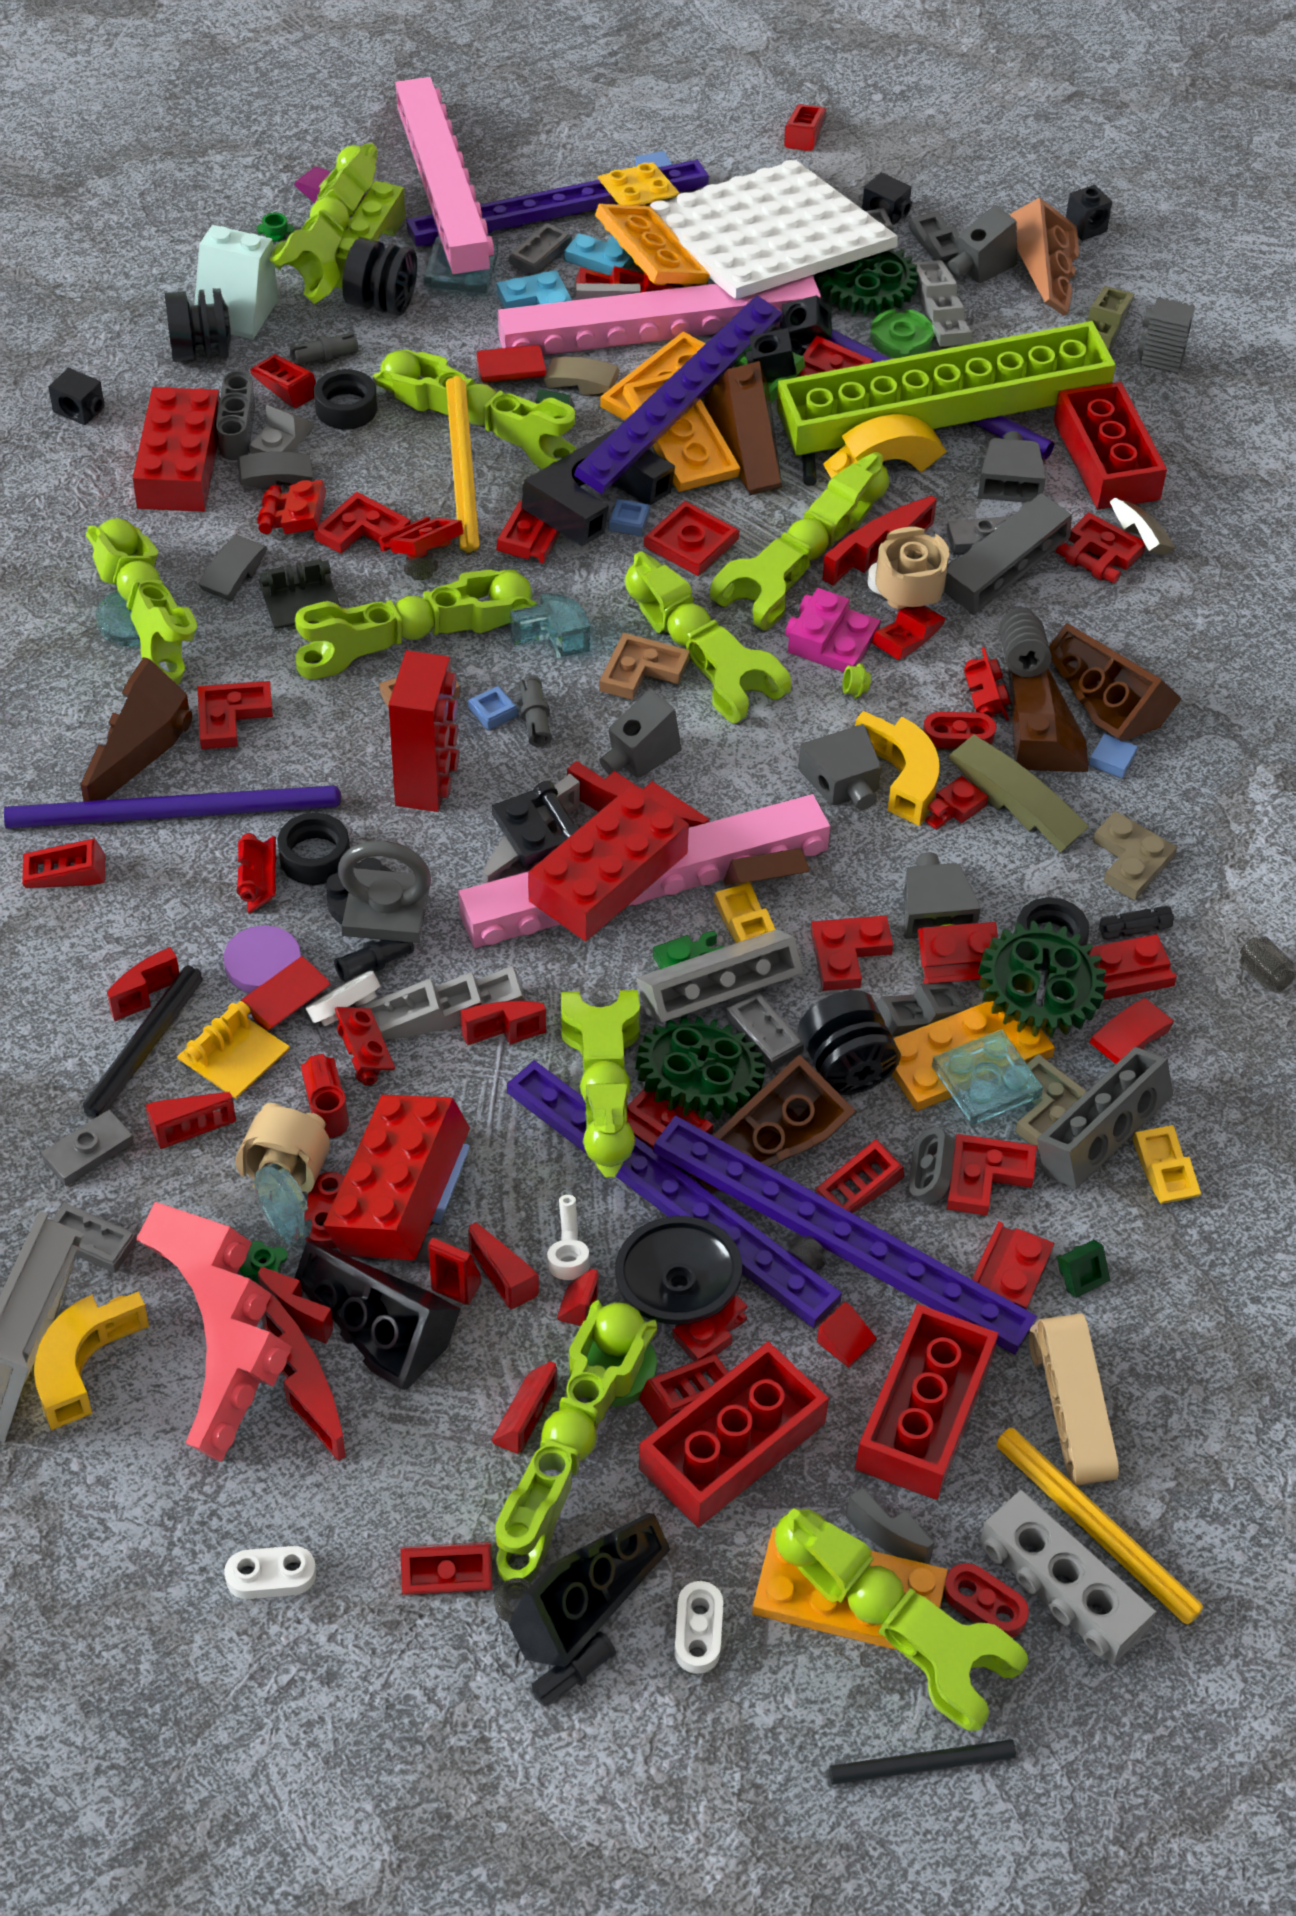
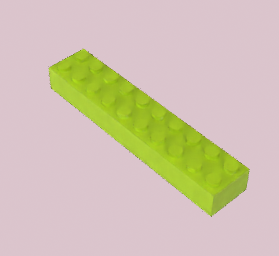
M1093 321L780 380L778 381L776 410L793 451L798 456L843 447L846 443L842 435L865 421L885 415L904 414L914 416L923 420L932 429L1054 406L1057 403L1058 391L1113 383L1116 364Z

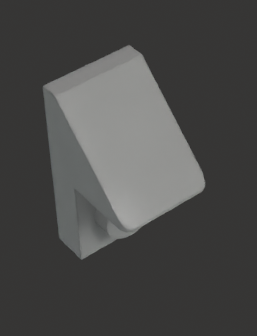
M267 405L265 407L267 426L249 445L250 454L272 451L292 452L314 428V422Z

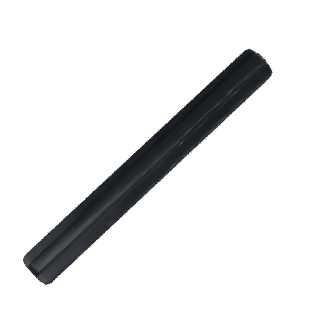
M190 965L183 967L83 1102L85 1114L96 1118L110 1108L201 984L203 978L199 969L193 968Z

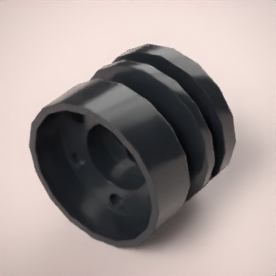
M363 237L356 239L349 250L343 271L342 292L345 303L367 309L375 304L376 309L380 312L385 313L388 311L390 314L397 316L404 314L411 302L417 279L418 265L415 250L406 247L400 249L399 246L393 244L385 249L384 244L380 241Z
M212 288L214 299L212 304H206L204 289L199 290L198 305H191L186 291L165 293L173 362L195 360L196 345H203L207 359H212L211 344L219 343L221 358L229 357L231 329L228 305L221 294V288Z
M847 990L834 993L818 1001L806 1011L799 1022L798 1033L811 1059L814 1060L813 1064L817 1072L840 1095L864 1092L879 1085L899 1065L901 1053L888 1027L885 1026V1021L872 995L862 990Z

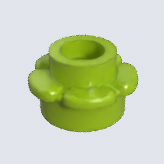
M859 663L856 666L848 665L843 674V693L853 695L854 699L860 697L862 693H867L870 688L871 675L870 672H866L863 664Z

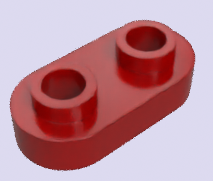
M934 712L925 718L923 731L937 748H958L973 734L991 745L995 738L996 723L990 716L984 713Z
M326 1172L318 1176L313 1189L309 1192L303 1219V1231L306 1242L313 1241L329 1249L337 1247L324 1226L317 1224L322 1221L325 1222L345 1178L344 1175L337 1172ZM328 1188H336V1189L333 1190V1191H326V1190H325V1189H328Z
M958 1564L948 1572L944 1585V1596L951 1607L974 1623L996 1625L1011 1638L1019 1635L1024 1630L1029 1615V1608L1026 1600L1018 1592L975 1564ZM969 1588L973 1595L964 1596L959 1592V1589ZM1005 1613L1010 1616L1011 1621H1000L996 1615Z

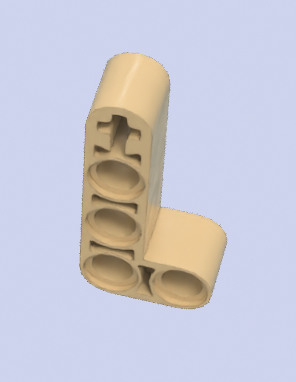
M1082 1313L1039 1319L1029 1330V1350L1034 1365L1036 1367L1044 1366L1068 1479L1076 1486L1116 1480L1119 1473L1117 1454L1086 1318Z

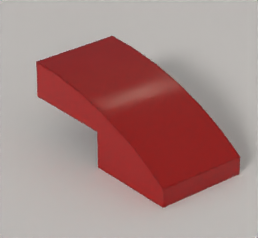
M925 605L905 607L899 610L894 623L875 631L871 643L897 660H901L928 641L944 625L946 618Z
M171 947L153 954L132 967L107 991L111 1016L114 1021L151 1007L149 994L172 984L180 972L177 956Z
M1143 998L1106 1023L1091 1037L1089 1043L1117 1064L1134 1047L1144 1049L1147 1043L1167 1034L1174 1020L1149 1000Z
M502 1001L460 1010L461 1034L467 1046L503 1033L510 1045L546 1033V1008L543 1003Z
M261 1266L258 1271L259 1285L277 1298L299 1326L302 1333L326 1344L333 1332L331 1308L302 1298L300 1280Z

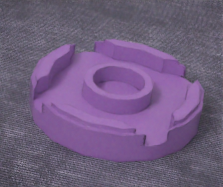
M268 925L250 927L237 933L228 942L223 954L225 973L234 986L244 992L251 993L301 957L300 946L292 934L281 928Z

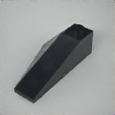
M313 1241L306 1242L294 1279L300 1280L301 1289L311 1301L331 1308L332 1319L342 1330L340 1332L341 1337L347 1344L353 1343L365 1357L362 1362L368 1369L402 1390L408 1389L448 1348L461 1308L428 1290Z
M647 1513L551 1563L524 1592L509 1622V1627L525 1660L566 1667L671 1550L655 1514Z

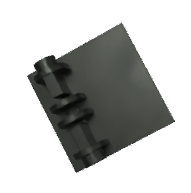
M317 558V560L304 562V570L301 563L297 562V571L292 572L290 564H287L286 573L284 567L265 569V573L259 574L260 579H258L274 629L295 625L297 611L305 606L324 601L334 602L340 606L329 575L331 574V568L328 560L322 561L321 558Z

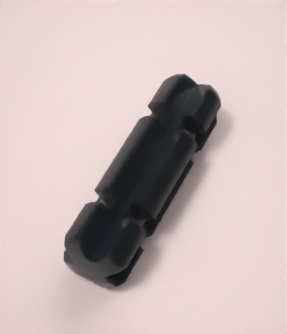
M1161 906L1155 907L1154 912H1151V909L1122 913L1120 918H1117L1116 915L1105 916L1100 919L1099 929L1104 939L1119 937V933L1127 936L1154 931L1153 927H1156L1157 930L1166 929L1173 926L1174 914L1171 907Z

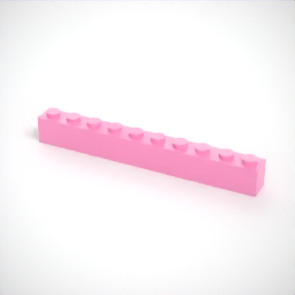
M431 77L395 82L398 111L452 274L490 269L489 256L494 255L492 237L488 236L485 218L482 219L480 203L476 201L473 184L470 185L468 169L464 168L463 155L458 149L457 137L453 135L451 120L447 119L445 103L442 104L440 89L434 88Z
M813 275L737 300L717 284L498 309V332L502 348L539 345L543 355L673 340L683 331L693 337L715 335L756 295L781 312L782 304L815 295L821 299Z
M811 794L690 827L688 854L629 905H638L647 900L665 895H674L683 890L701 885H710L716 881L723 880L732 859L798 848L802 849L805 857L815 856L820 852L828 850L830 824L814 795ZM528 872L458 891L459 915L473 948L494 945L503 940L521 935H530L539 930L561 925L529 902Z

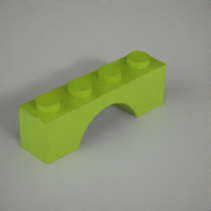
M374 181L350 218L348 227L344 230L342 239L335 252V260L340 271V278L335 287L342 288L345 262L349 250L356 239L363 237L378 241L382 233L395 236L406 218L404 187L388 182Z

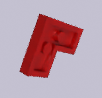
M355 492L318 525V529L314 530V540L342 554L362 535L379 543V537L410 524L411 520L369 497Z
M270 681L197 686L201 749L238 747L237 720L273 717Z
M887 915L811 921L810 932L822 991L861 988L862 977L857 957L892 955L893 941Z
M956 1134L947 1210L987 1216L992 1182L1032 1188L1037 1145Z

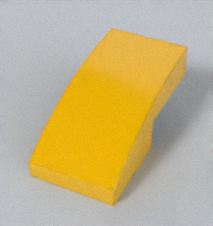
M750 882L715 892L713 900L735 943L776 930L767 908H761Z
M1174 1125L1134 1133L1132 1140L1138 1158L1160 1204L1195 1198L1201 1195L1190 1157L1183 1156Z

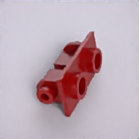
M982 647L984 658L979 660L971 659L967 661L964 668L969 689L973 692L971 696L975 712L984 713L991 718H994L995 714L1002 712L1006 721L1010 719L1006 706L1011 704V699L1005 684L999 685L998 682L999 679L1004 678L997 658L990 660L985 647Z
M246 833L238 841V862L242 863V865L238 867L236 891L243 901H247L248 913H252L263 904L268 903L275 896L277 859L275 836L262 842L254 834Z
M336 1007L335 1012L339 1019L337 1032L342 1037L348 1053L354 1056L351 1061L356 1071V1079L362 1082L363 1085L370 1086L377 1082V1076L381 1070L394 1071V1063L371 1008Z

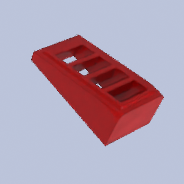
M797 104L785 126L784 146L790 149L812 151L816 145L826 115V108Z
M277 354L270 356L250 369L252 376L293 408H298L314 398V386L316 385L314 373Z
M95 838L24 853L22 884L25 888L86 886L105 883V853ZM38 864H44V872L38 873ZM54 864H58V869L54 870Z
M230 1091L162 1100L145 1105L150 1128L160 1149L236 1121L233 1097Z
M875 1139L815 1188L814 1191L845 1210L854 1213L905 1177L904 1169L893 1155ZM876 1163L884 1172L878 1175L870 1166ZM863 1171L872 1182L867 1185L857 1174ZM851 1180L860 1191L855 1195L846 1186L845 1182ZM838 1188L848 1201L842 1205L831 1191Z
M477 1222L469 1225V1251L506 1306L512 1310L536 1298L539 1294V1275Z
M432 1238L428 1244L432 1291L462 1304L469 1305L481 1285V1275L471 1254Z
M716 1354L646 1381L639 1399L658 1428L711 1387L703 1373L707 1372L714 1383L728 1373V1370ZM690 1380H692V1382L695 1384V1386L700 1392H696L692 1384L689 1382ZM675 1388H677V1390L680 1392L683 1399H681L679 1395L676 1393V1391L674 1390Z

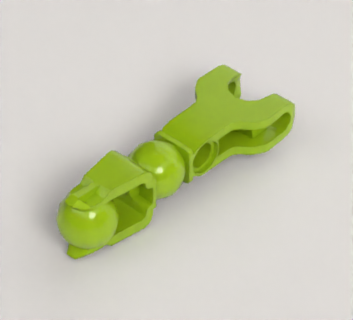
M113 518L104 521L99 527L88 526L86 537L93 546L94 552L92 557L101 580L117 586L120 596L127 601V609L131 611V620L140 637L141 659L145 657L152 660L170 679L179 685L185 670L181 649L182 641L192 642L194 640L197 622L189 607H178L169 590L164 586L158 570L155 569L159 553L148 536L143 535L138 527H134L125 519ZM166 662L170 672L161 668L159 663Z
M642 551L634 554V563L628 568L624 577L628 594L639 604L642 613L657 633L668 631L675 643L690 650V658L714 686L712 691L713 706L729 722L734 724L747 717L749 699L745 693L747 691H760L772 700H778L791 692V677L786 668L774 655L762 650L745 648L728 630L719 626L716 620L711 621L708 612L703 607L693 603L692 590L685 579L665 564L661 565L655 558Z
M619 990L618 1000L604 1007L590 1006L583 1002L580 991L561 992L562 1040L582 1054L583 1076L579 1088L586 1103L584 1149L588 1157L596 1163V1166L605 1177H615L623 1162L631 1157L636 1141L634 1132L627 1122V1098L630 1093L631 1083L624 1069V1049L633 1045L640 1037V1001L638 990Z
M793 1508L779 1520L775 1528L774 1540L777 1551L783 1559L797 1566L798 1570L827 1600L833 1603L837 1601L842 1603L847 1597L851 1611L859 1620L870 1625H882L878 1633L884 1636L890 1644L925 1672L928 1679V1692L933 1706L960 1727L968 1731L980 1730L987 1722L989 1708L987 1702L972 1687L969 1675L972 1668L985 1667L1003 1678H1014L1020 1675L1028 1665L1026 1651L994 1624H960L930 1600L917 1594L912 1588L905 1594L901 1580L893 1571L882 1566H870L874 1558L871 1556V1549L867 1544L835 1525L826 1522L821 1514L811 1509Z

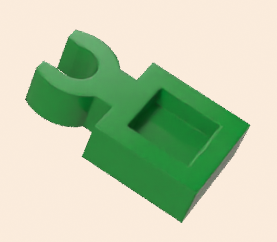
M715 931L702 934L699 941L692 942L690 937L685 935L654 946L653 958L659 968L662 969L724 948V945L718 948L709 947L717 942V933Z

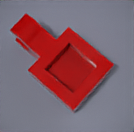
M960 776L936 793L935 800L928 805V809L933 813L925 819V822L935 830L941 828L953 817L960 823H963L986 807L988 795L966 778Z
M735 1295L732 1301L714 1316L696 1323L678 1325L673 1328L672 1338L693 1361L712 1354L717 1355L732 1344V1335L729 1331L739 1327L747 1320V1316L743 1312L748 1309V1306L738 1295Z

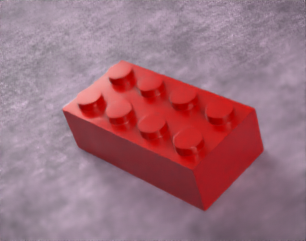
M1122 382L1058 391L1053 422L1096 509L1112 508L1110 501L1114 498L1133 504L1161 500L1167 468Z
M152 387L132 478L137 509L205 512L218 446L216 422L220 402L219 390Z
M405 651L388 704L395 806L439 812L442 799L449 798L452 778L449 775L451 771H457L460 751L454 749L459 732V726L453 724L457 714L458 701L452 698L456 688L457 675L451 672L450 656Z
M631 785L528 871L529 902L587 942L688 854L689 823Z
M381 1095L323 1225L341 1254L356 1257L416 1259L470 1130L453 1097Z
M917 1303L860 1440L855 1470L938 1501L993 1360L999 1333Z
M767 1341L644 1439L639 1446L638 1469L699 1528L820 1429L826 1422L829 1398Z

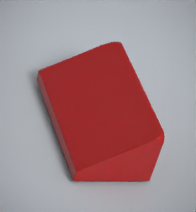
M539 345L479 350L476 353L478 376L483 383L545 377L546 375L543 354Z
M301 956L242 998L241 1001L249 1007L250 1014L256 1023L267 1031L331 984L323 974Z
M549 1361L527 1374L492 1437L493 1444L518 1455L520 1452L522 1453L557 1388L556 1363Z
M491 1542L401 1546L402 1595L493 1590Z

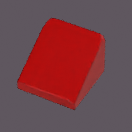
M590 1269L568 1285L557 1315L559 1321L581 1326L583 1321L587 1320L590 1306L597 1300L599 1294L598 1270Z
M846 1301L819 1326L817 1343L848 1368L877 1340L858 1313Z

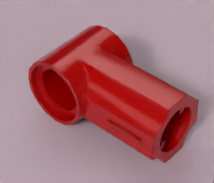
M324 1054L309 1056V1059L301 1065V1073L311 1113H315L323 1118L326 1124L324 1130L328 1137L335 1138L342 1135L349 1127L346 1097L341 1087L335 1059L326 1057Z

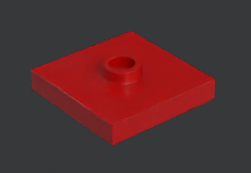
M684 501L644 537L643 546L699 577L739 539L740 530Z

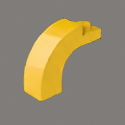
M892 414L870 419L842 435L846 445L825 461L823 465L832 478L852 463H857L862 458L878 452L883 455V462L892 459L905 460L922 473L947 451L935 431L923 420L910 415Z
M862 711L856 719L855 726L861 724L865 726L876 755L892 763L900 772V775L890 786L887 811L920 826L930 812L928 805L935 800L940 765L934 744L922 729L904 717H901L893 725L882 718Z
M139 1291L128 1296H118L100 1307L97 1306L91 1294L64 1310L45 1332L35 1357L34 1377L40 1402L51 1431L93 1414L87 1391L81 1380L84 1365L89 1357L96 1350L110 1342L150 1327L145 1304Z

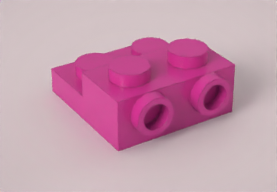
M817 588L813 596L806 594L803 597L799 609V614H801L799 618L792 616L787 624L785 636L789 637L788 653L844 672L848 665L856 666L861 662L872 644L875 631L880 629L881 620L849 609V598Z

